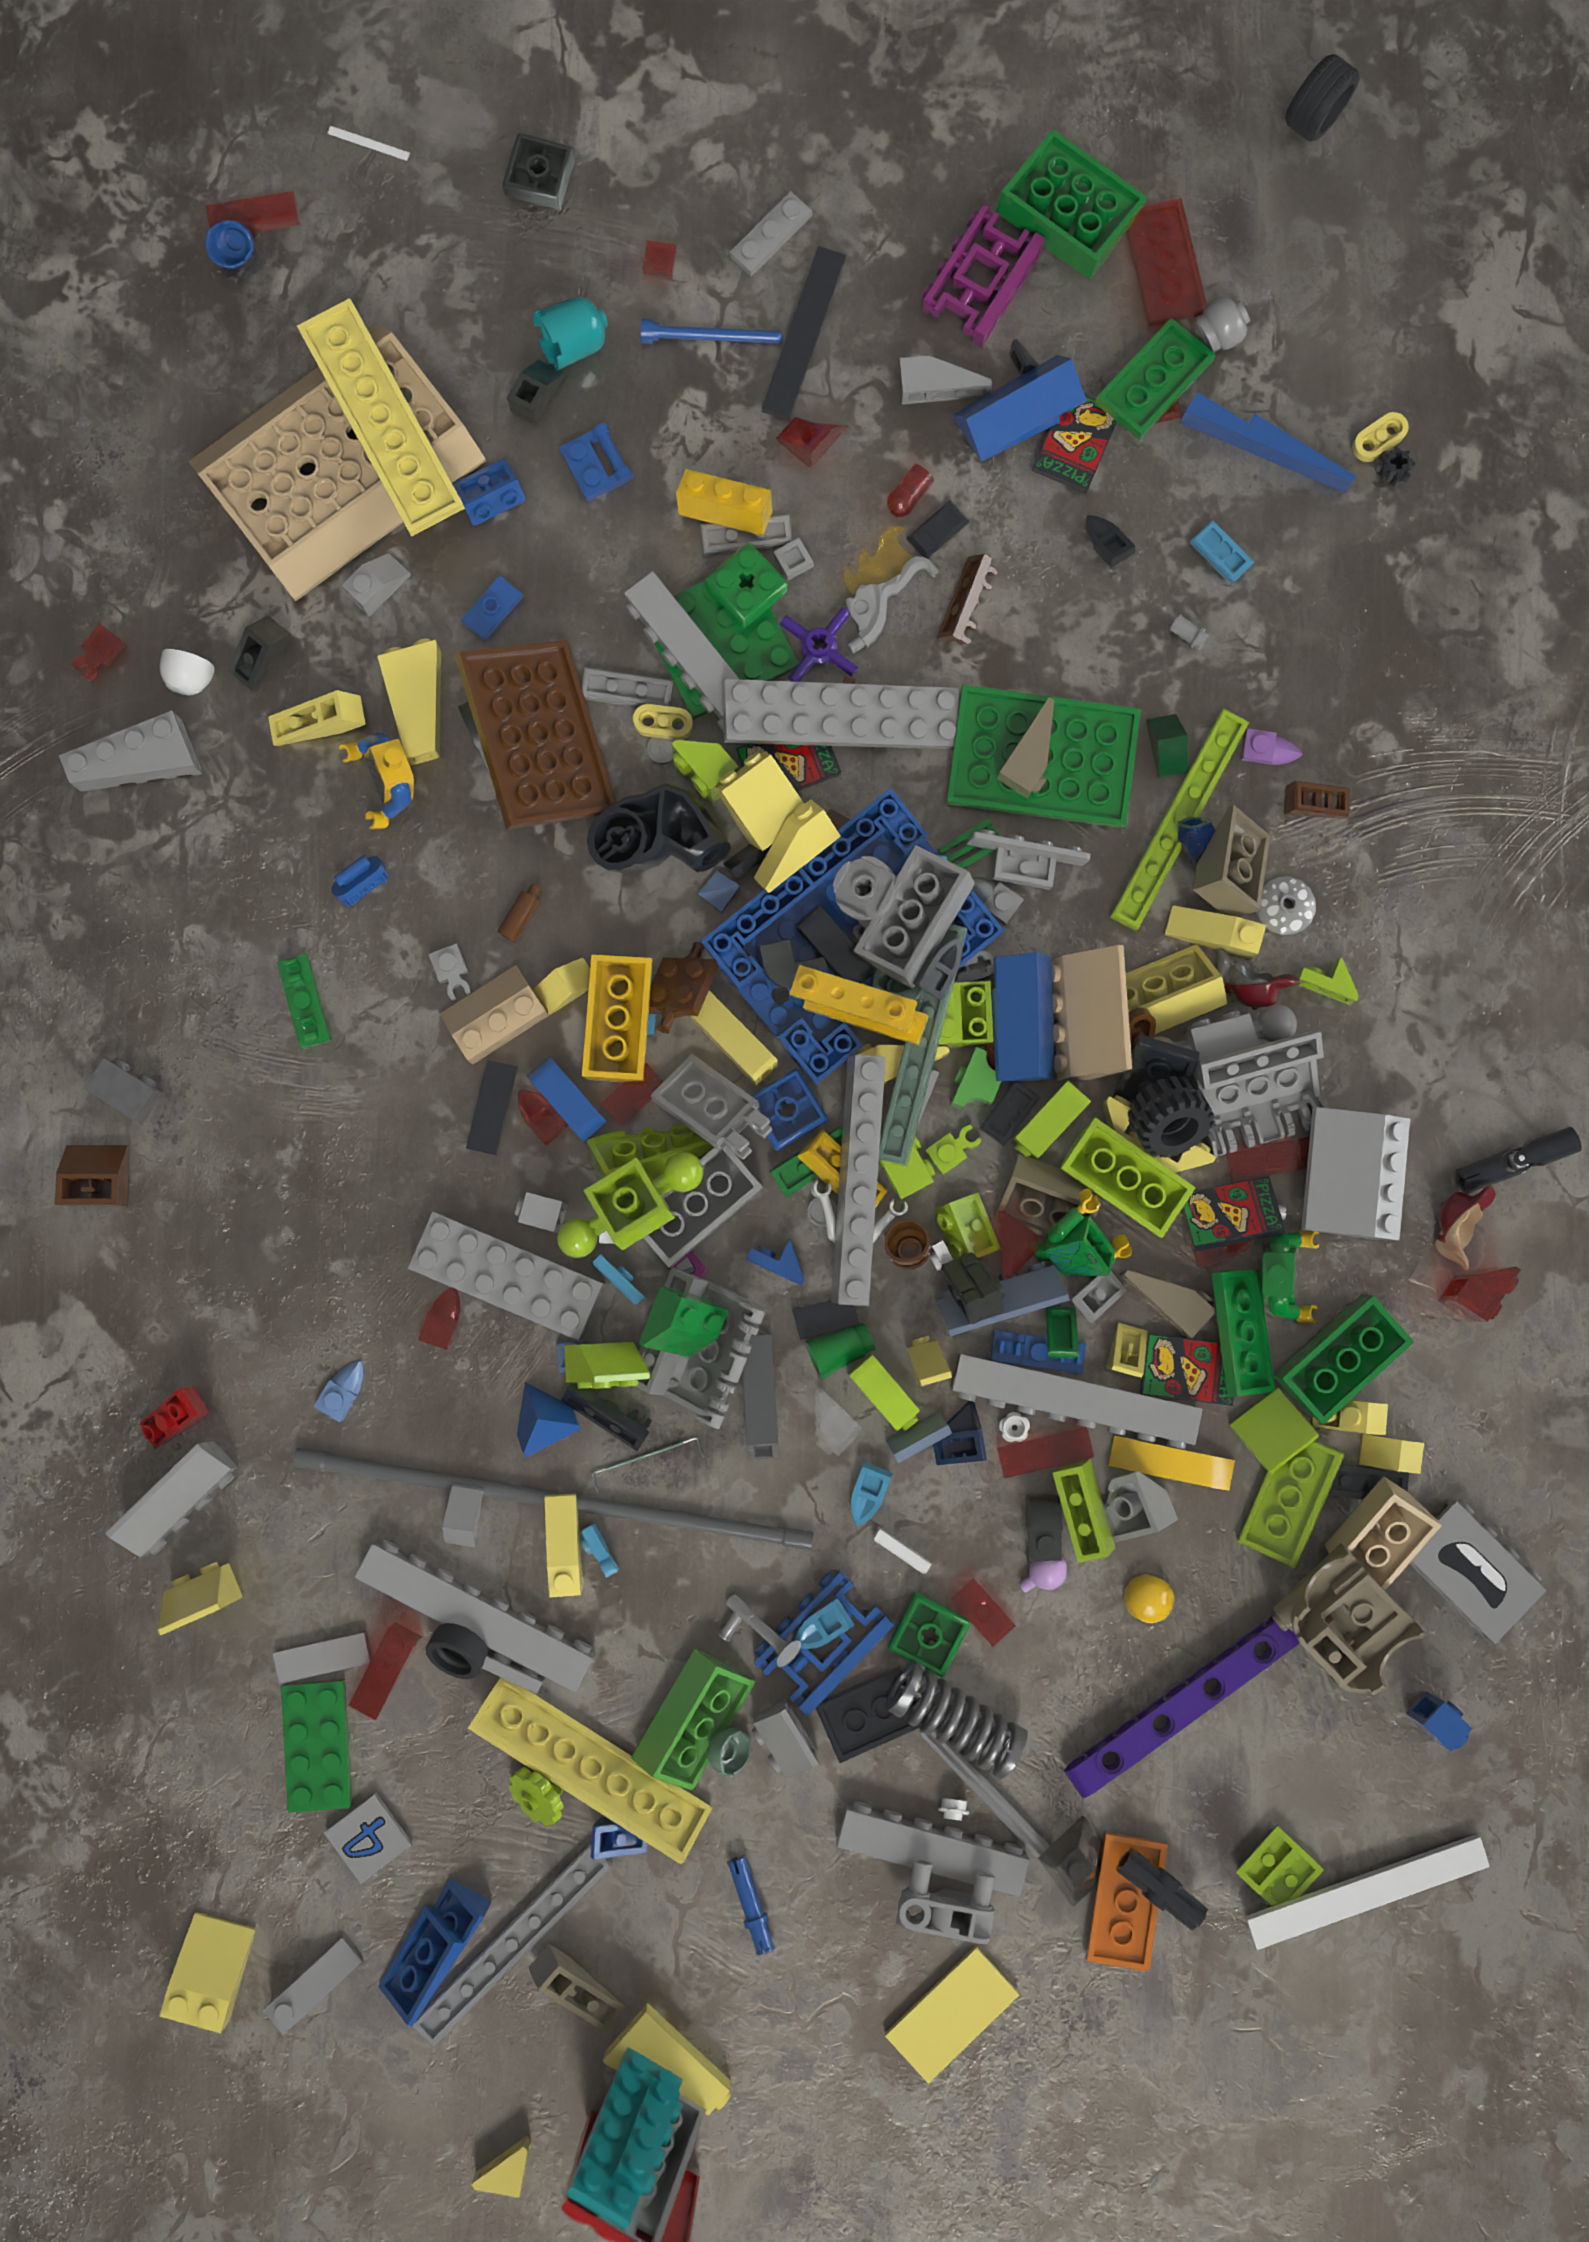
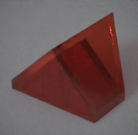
M794 417L776 439L811 469L848 426L815 423Z

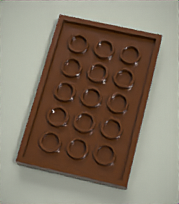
M567 640L461 651L455 656L506 830L598 816L616 802Z

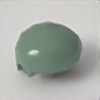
M728 1727L718 1731L710 1740L707 1749V1759L711 1767L716 1772L727 1777H733L734 1774L740 1772L749 1762L751 1753L750 1736L737 1728Z

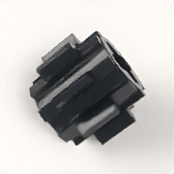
M1395 446L1392 451L1382 452L1379 457L1381 462L1375 467V471L1382 477L1381 483L1386 481L1390 483L1389 485L1395 487L1401 480L1404 482L1408 481L1411 477L1408 471L1412 470L1415 466V462L1409 458V450L1404 452Z

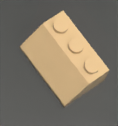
M517 965L440 1013L451 1036L471 1064H475L549 1016Z
M1383 1476L1328 1540L1325 1547L1330 1554L1342 1543L1362 1564L1364 1569L1386 1590L1442 1525L1407 1491Z

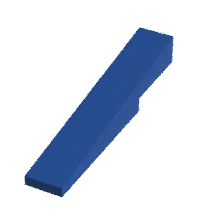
M1199 392L1191 401L1180 422L1183 425L1344 493L1356 477L1260 416L1254 414L1249 423Z

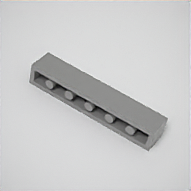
M652 571L624 593L627 602L624 607L634 620L639 618L646 626L643 628L646 636L653 644L658 641L664 649L661 653L665 660L672 667L675 664L682 671L680 675L682 681L690 690L695 688L701 695L699 698L701 705L708 713L713 711L720 719L717 724L724 732L722 682L724 679H740Z
M855 1801L853 1805L846 1803L837 1836L838 1848L913 1868V1859L926 1860L933 1863L931 1873L973 1885L976 1877L975 1872H987L995 1875L992 1890L1017 1897L1021 1896L1029 1864V1857L1026 1852H1023V1847L1008 1842L1005 1843V1846L994 1844L993 1839L980 1834H975L974 1838L962 1835V1830L951 1826H945L944 1830L932 1827V1822L922 1818H914V1822L902 1819V1814L892 1810H884V1813L873 1811L871 1805Z

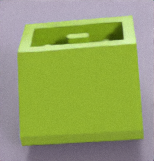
M675 740L671 743L673 750L671 757L675 761L673 762L674 767L683 777L689 775L694 784L692 787L701 799L704 800L707 797L713 804L720 798L715 787L721 784L720 778L732 770L737 772L739 766L719 743Z
M991 981L954 982L938 1046L954 1048L993 1043Z
M634 1342L564 1345L566 1383H577L578 1388L596 1389L611 1388V1386H638V1380L650 1379V1372Z

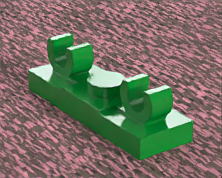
M303 954L278 961L277 966L300 1049L304 1050L331 1042L308 955Z

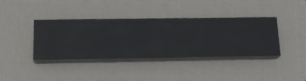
M818 246L762 406L763 413L790 421L846 261L845 254Z

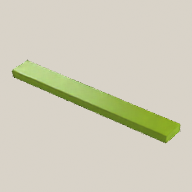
M1224 708L1222 709L1110 918L1134 931L1139 929L1249 725V721Z

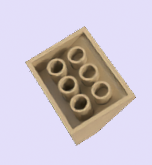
M1124 945L1078 952L1052 959L1053 1037L1056 1050L1054 1069L1057 1073V1080H1092L1132 1069Z

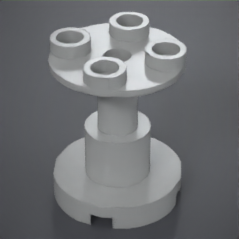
M871 856L860 857L862 859L845 863L839 869L833 883V890L836 894L839 908L850 917L857 919L866 929L872 919L879 917L889 910L897 893V875H894L884 862Z

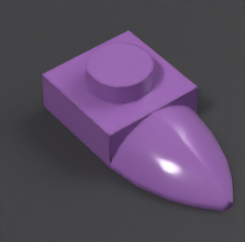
M1247 728L1244 733L1241 760L1280 765L1298 759L1302 756V752L1292 742L1276 736V732Z

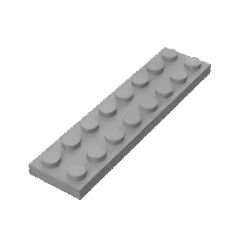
M724 679L722 682L725 743L954 749L959 714L958 688Z

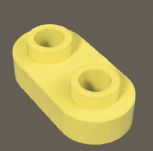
M1390 412L1362 430L1352 445L1356 458L1363 462H1371L1379 458L1383 451L1387 452L1399 444L1409 429L1407 419L1400 413ZM1386 428H1392L1395 434H1389ZM1363 445H1369L1371 451L1364 450Z
M644 704L639 706L633 714L634 727L643 736L683 740L693 730L692 717L688 711L682 708ZM651 718L654 720V723L651 726H646L643 724V721ZM676 722H681L684 726L682 729L676 730L673 728V725Z

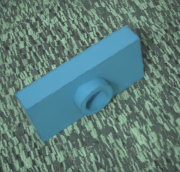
M1214 520L1190 541V544L1230 585L1254 563Z
M601 1254L593 1261V1265L634 1305H639L646 1298L631 1283L634 1277L622 1265L617 1269Z

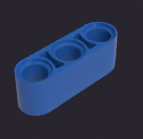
M550 1056L527 1075L530 1081L583 1142L607 1123Z

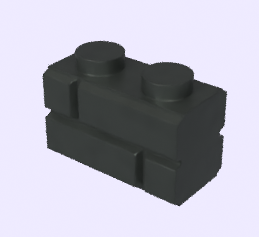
M970 1252L959 1257L958 1260L954 1259L942 1264L941 1271L944 1284L969 1323L975 1324L984 1320L986 1316L991 1317L1002 1312L1004 1309L1002 1297H1005V1292L998 1279L994 1281L991 1279L992 1273L985 1260L980 1262L977 1256Z

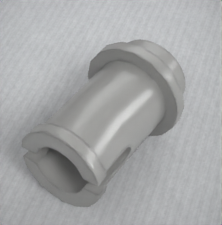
M1181 614L1170 628L1171 632H1174L1190 643V648L1192 649L1196 647L1200 650L1210 636L1206 632L1205 627L1199 628Z

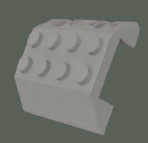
M1320 1029L1199 1062L1193 1072L1194 1081L1214 1113V1119L1212 1120L1214 1124L1208 1130L1209 1134L1205 1137L1208 1147L1211 1148L1210 1154L1216 1157L1225 1155L1226 1147L1229 1153L1237 1151V1142L1231 1129L1237 1126L1240 1127L1243 1141L1248 1148L1255 1146V1139L1258 1145L1284 1138L1285 1133L1287 1136L1295 1135V1124L1290 1114V1111L1294 1110L1298 1111L1303 1128L1306 1131L1311 1130L1313 1107L1329 1108L1321 1098L1316 1060L1324 1058Z
M671 1268L664 1287L708 1298L727 1309L728 1313L718 1339L689 1358L641 1346L639 1353L650 1372V1379L638 1380V1386L636 1387L649 1394L665 1396L699 1414L694 1417L698 1421L710 1427L720 1429L725 1416L723 1412H726L729 1406L726 1400L727 1396L735 1391L736 1385L734 1382L738 1383L748 1358L746 1353H750L752 1347L749 1340L752 1334L757 1335L759 1330L757 1324H761L766 1311L761 1305L716 1283Z

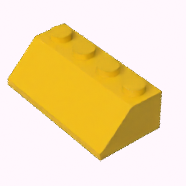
M591 955L582 1077L587 1080L610 1082L643 1081L652 958Z

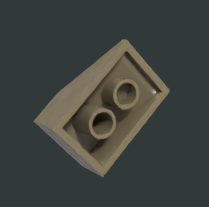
M1235 805L1228 807L1197 864L1193 891L1222 914L1241 917L1260 910L1270 835Z

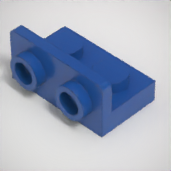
M506 458L452 484L473 526L526 500Z

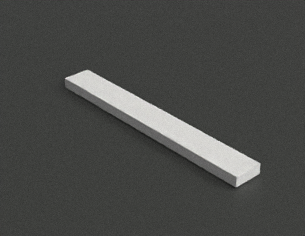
M1475 1834L1247 1915L1245 1920L1253 1945L1259 1950L1490 1866L1481 1837Z

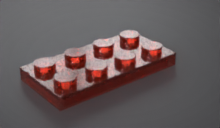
M1182 198L1143 206L1126 232L1148 325L1153 326L1167 323L1171 317L1177 321L1203 314V309L1207 302Z

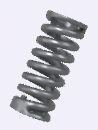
M913 1660L906 1665L889 1692L885 1705L886 1710L897 1717H902L911 1706L915 1696H918L919 1698L908 1717V1723L911 1726H916L927 1713L934 1695L940 1691L939 1699L932 1706L923 1722L922 1732L926 1735L933 1733L941 1722L948 1704L954 1700L953 1707L939 1726L936 1734L937 1742L944 1744L955 1731L950 1742V1749L953 1752H959L966 1745L964 1758L968 1761L974 1760L981 1752L978 1759V1767L983 1770L990 1767L988 1773L999 1780L1006 1777L1023 1753L1028 1738L1027 1730L1014 1722L1007 1723L1005 1716L1000 1713L993 1714L991 1707L985 1704L979 1705L975 1697H965L962 1689L958 1687L951 1688L949 1681L943 1678L937 1679L935 1672L931 1670L923 1671L925 1666ZM910 1675V1678H909V1680H908L906 1686L904 1687L902 1684H903V1682L906 1680V1678ZM926 1683L924 1692L922 1694L918 1693V1689ZM899 1689H903L900 1696L896 1699ZM968 1708L967 1716L962 1720V1722L956 1729L963 1711ZM980 1717H982V1723L977 1727L975 1732L972 1734L977 1720ZM996 1725L995 1733L990 1737V1739L986 1743L991 1728Z

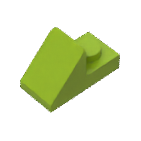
M1342 957L1334 960L1328 977L1325 976V971L1313 966L1302 968L1296 974L1300 979L1299 986L1347 1005H1351L1358 999V992Z

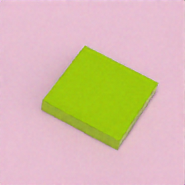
M1279 1388L1230 1424L1231 1429L1269 1474H1272L1319 1438L1316 1430Z

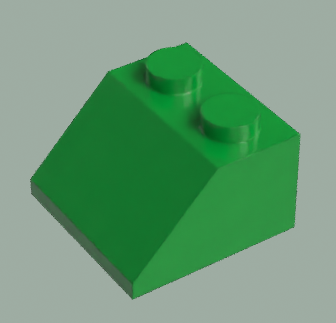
M660 1286L638 1344L689 1358L718 1339L728 1310L708 1298Z

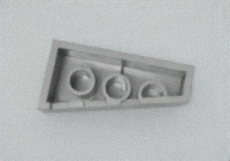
M173 711L59 755L69 783L81 792L116 787L126 783L134 782L138 784L145 783L147 780L172 779L182 775L191 774L193 776L203 774L184 724Z

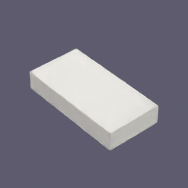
M878 1527L873 1534L874 1541L921 1573L926 1574L932 1565L929 1560L882 1528Z

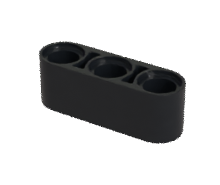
M819 905L815 906L795 924L798 932L820 957H825L827 966L837 977L862 984L875 973V969L869 962L854 953L856 946Z

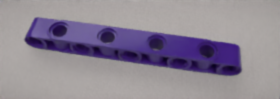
M1273 1616L1072 1761L1064 1769L1065 1775L1082 1798L1091 1796L1300 1644L1295 1633L1290 1629L1284 1632L1274 1621ZM1265 1641L1267 1645L1266 1652L1263 1655L1255 1656V1644ZM1208 1678H1216V1688L1211 1692H1204V1682ZM1160 1714L1166 1715L1167 1722L1165 1726L1160 1729L1153 1728L1154 1718ZM1113 1751L1117 1753L1116 1761L1113 1764H1102V1757L1106 1752Z

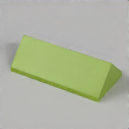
M1096 1117L1070 1145L1060 1169L1159 1238H1163L1196 1189V1187Z

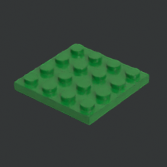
M705 581L673 596L740 680L774 681L792 672L799 662L770 607L749 626L743 628L706 588ZM742 581L741 588L747 586L751 589L752 581ZM656 641L654 645L672 680H674V684L692 719L695 720L707 714L708 712L699 701L701 695L695 688L690 690L680 677L682 671L676 664L673 667L669 665L661 653L664 649Z

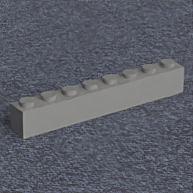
M852 1055L848 1057L831 1303L869 1306L886 1057Z
M958 1354L951 1390L958 1392L957 1398L975 1402L976 1396L988 1398L987 1405L1005 1408V1404L1010 1403L1018 1405V1412L1035 1415L1037 1409L1048 1412L1047 1418L1065 1422L1066 1416L1078 1419L1077 1425L1095 1429L1096 1423L1108 1426L1107 1432L1125 1436L1126 1430L1138 1432V1439L1155 1442L1156 1437L1168 1439L1167 1445L1182 1449L1186 1448V1444H1196L1203 1411L1202 1408L963 1354Z
M383 1540L382 1543L376 1541L371 1545L355 1576L356 1579L442 1624L453 1623L470 1629L484 1640L488 1648L575 1693L577 1692L596 1655L591 1652L592 1647L577 1639H575L574 1643L563 1637L564 1632L551 1625L545 1628L535 1623L537 1618L524 1611H520L518 1614L508 1609L509 1604L504 1600L494 1596L492 1599L481 1595L482 1590L468 1582L462 1585L454 1581L455 1576L441 1568L435 1571L425 1566L426 1560L414 1554H410L408 1557L398 1552L400 1547L388 1540Z

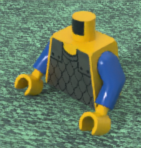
M377 732L358 740V742L342 744L338 748L339 750L346 749L348 752V757L343 762L359 760L362 754H365V760L383 803L382 811H368L366 813V820L374 819L373 825L369 829L387 828L389 818L395 817L411 803L414 791V776L400 740H391L386 734Z

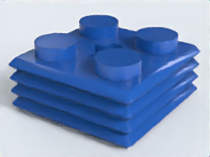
M797 1068L750 1095L758 1101L760 1113L770 1121L768 1125L772 1127V1131L767 1135V1138L776 1151L781 1150L823 1125L828 1119ZM784 1102L788 1106L793 1104L795 1106L792 1110L793 1116L789 1118L786 1114L781 1116L778 1113L782 1110L780 1104Z

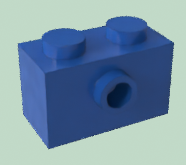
M1428 1691L1406 1713L1432 1740L1450 1752L1461 1748L1467 1742L1468 1734L1472 1730L1461 1718L1463 1713L1452 1702L1448 1701L1446 1703Z

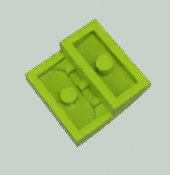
M1277 1825L1235 1872L1273 1907L1300 1897L1324 1869Z

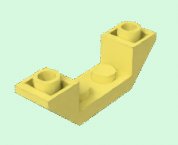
M1117 1095L1114 1098L1107 1097L1102 1105L1108 1127L1146 1152L1134 1132L1124 1133L1129 1125L1128 1111L1131 1109V1103ZM1201 1142L1197 1146L1190 1148L1189 1151L1179 1153L1175 1161L1171 1159V1155L1167 1157H1160L1158 1155L1155 1157L1146 1152L1174 1173L1213 1163L1216 1159V1156L1210 1154L1211 1148Z

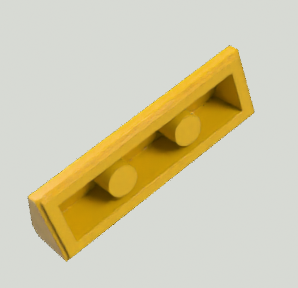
M821 1130L799 1153L798 1158L818 1175L825 1184L830 1183L831 1189L838 1195L841 1146L824 1130ZM878 1181L876 1207L887 1193V1190Z

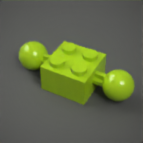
M676 1153L666 1161L663 1174L653 1180L646 1167L636 1157L583 1190L597 1215L588 1221L582 1218H573L563 1223L557 1235L560 1249L563 1253L573 1258L585 1257L595 1248L597 1236L607 1231L612 1241L623 1251L673 1220L675 1216L663 1195L673 1189L679 1192H688L695 1189L703 1178V1166L700 1160L691 1153Z

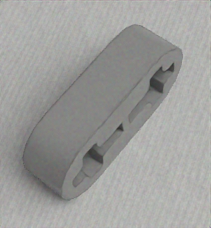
M986 951L978 952L959 968H964L965 972L958 974L957 980L954 982H977L990 977L994 972V957ZM977 958H982L983 962H989L990 964L986 967L985 973H981L980 969L970 970L969 966L975 965L978 962Z

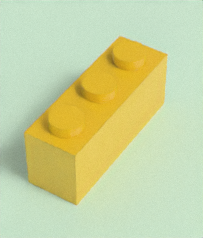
M685 469L676 491L678 513L681 516L764 536L772 515V496L769 489Z

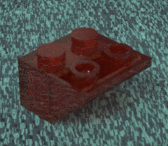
M1516 1266L1496 1267L1456 1275L1438 1302L1469 1322H1488L1489 1319L1493 1320L1499 1314L1502 1308L1500 1302L1505 1294H1510L1517 1286L1519 1281L1517 1275L1521 1269Z

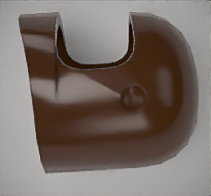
M901 1220L894 1223L888 1229L885 1235V1250L890 1260L897 1267L904 1270H914L927 1262L931 1254V1242L926 1229L919 1222Z

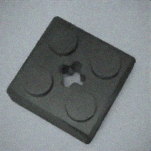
M518 133L502 183L504 195L560 210L575 162L574 148ZM540 169L544 170L541 174H534L538 173Z

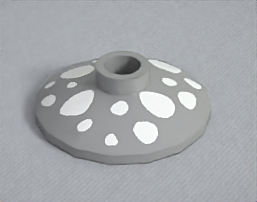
M1291 876L1277 877L1268 881L1263 886L1260 910L1256 911L1261 924L1266 925L1270 932L1281 936L1294 935L1303 931L1312 922L1316 911L1315 897L1311 889L1302 880ZM1285 899L1292 901V909L1285 908L1283 904Z

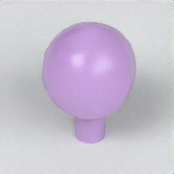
M1062 1557V1561H1032L1029 1567L1030 1576L1020 1581L1019 1585L1024 1592H1028L1035 1586L1044 1590L1058 1588L1063 1584L1067 1576L1065 1559Z

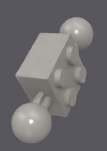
M1275 1004L1265 1008L1260 1013L1258 1020L1252 1021L1250 1013L1241 1016L1239 1011L1222 1015V1018L1216 1019V1023L1211 1024L1210 1019L1193 1023L1192 1026L1186 1028L1187 1032L1180 1037L1181 1041L1174 1043L1171 1039L1161 1036L1154 1037V1039L1200 1052L1195 1070L1199 1062L1258 1046L1259 1038L1263 1037L1268 1042H1273L1293 1036L1297 1029V1019L1290 1008Z

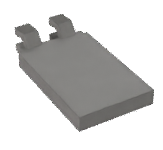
M693 1054L650 1095L654 1103L715 1148H722L724 1150L728 1146L734 1154L743 1160L752 1150L748 1147V1140L739 1133L747 1125L763 1138L772 1131V1127L768 1125L770 1121L760 1113L761 1110L758 1109L759 1104L756 1099Z

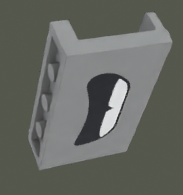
M1448 1499L1444 1503L1447 1507L1436 1518L1442 1526L1409 1564L1485 1640L1496 1644L1547 1590L1540 1584L1542 1578L1530 1567L1525 1569L1517 1561L1520 1557L1512 1548L1506 1544L1502 1547L1494 1539L1497 1534L1491 1527L1484 1522L1480 1525L1472 1517L1475 1512L1462 1500L1457 1502Z

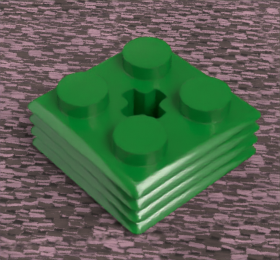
M751 542L745 543L705 579L706 588L743 628L749 626L788 591L787 581ZM744 580L747 582L752 581V588L749 589L747 586L741 588V582Z
M915 1592L888 1647L895 1654L909 1661L915 1660L925 1666L926 1670H931L937 1676L943 1678L971 1623L968 1618ZM930 1627H933L934 1633L937 1635L936 1639L930 1638L925 1642L924 1635L921 1632L923 1629L929 1630Z

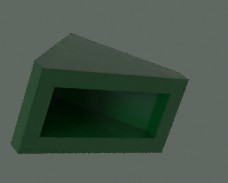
M1172 714L1147 719L1146 724L1158 778L1188 773V735L1178 716Z

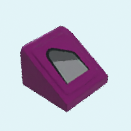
M692 1250L671 1267L701 1278L708 1272Z

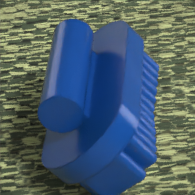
M363 855L333 877L336 882L333 884L331 891L336 899L342 901L347 907L349 905L353 906L365 897V894L386 882L389 875L385 871V865L379 857L371 856L366 858Z

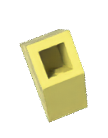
M1350 1400L1324 1425L1313 1417L1312 1427L1386 1435L1388 1404Z

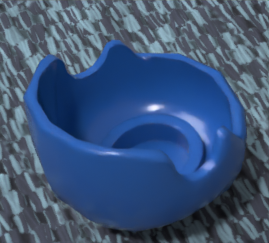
M227 219L216 223L208 230L205 248L209 258L221 267L233 269L242 266L251 258L254 251V240L250 230L241 222Z

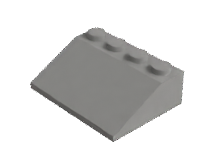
M1313 1107L1302 1230L1372 1240H1400L1410 1128L1409 1118Z

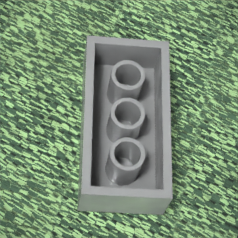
M728 1146L724 1150L714 1147L700 1159L703 1166V1178L695 1189L688 1192H679L673 1189L663 1195L675 1218L645 1236L644 1239L668 1268L673 1267L763 1190L762 1185Z

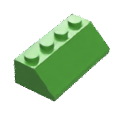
M694 1649L631 1759L652 1778L693 1791L709 1763L707 1749L710 1740L718 1731L730 1727L754 1686L755 1681L718 1658Z

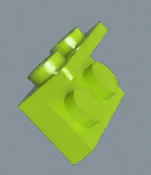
M978 1192L935 1209L937 1223L944 1232L948 1242V1250L953 1259L958 1260L959 1257L970 1252L979 1258L1001 1249Z

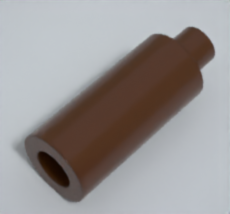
M531 884L527 892L521 891L498 928L497 933L516 943L540 904L537 897L542 889Z

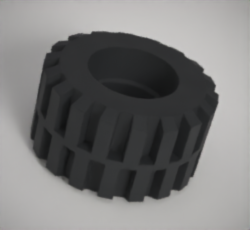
M1170 1076L1165 1080L1163 1078L1157 1080L1156 1083L1145 1087L1146 1089L1143 1092H1139L1136 1095L1137 1099L1130 1104L1131 1109L1128 1111V1121L1145 1151L1155 1157L1158 1155L1160 1157H1167L1169 1155L1173 1157L1181 1152L1189 1151L1190 1148L1197 1146L1201 1139L1209 1134L1208 1130L1214 1124L1212 1121L1214 1119L1212 1108L1198 1085L1192 1079L1188 1080L1184 1076L1179 1078Z

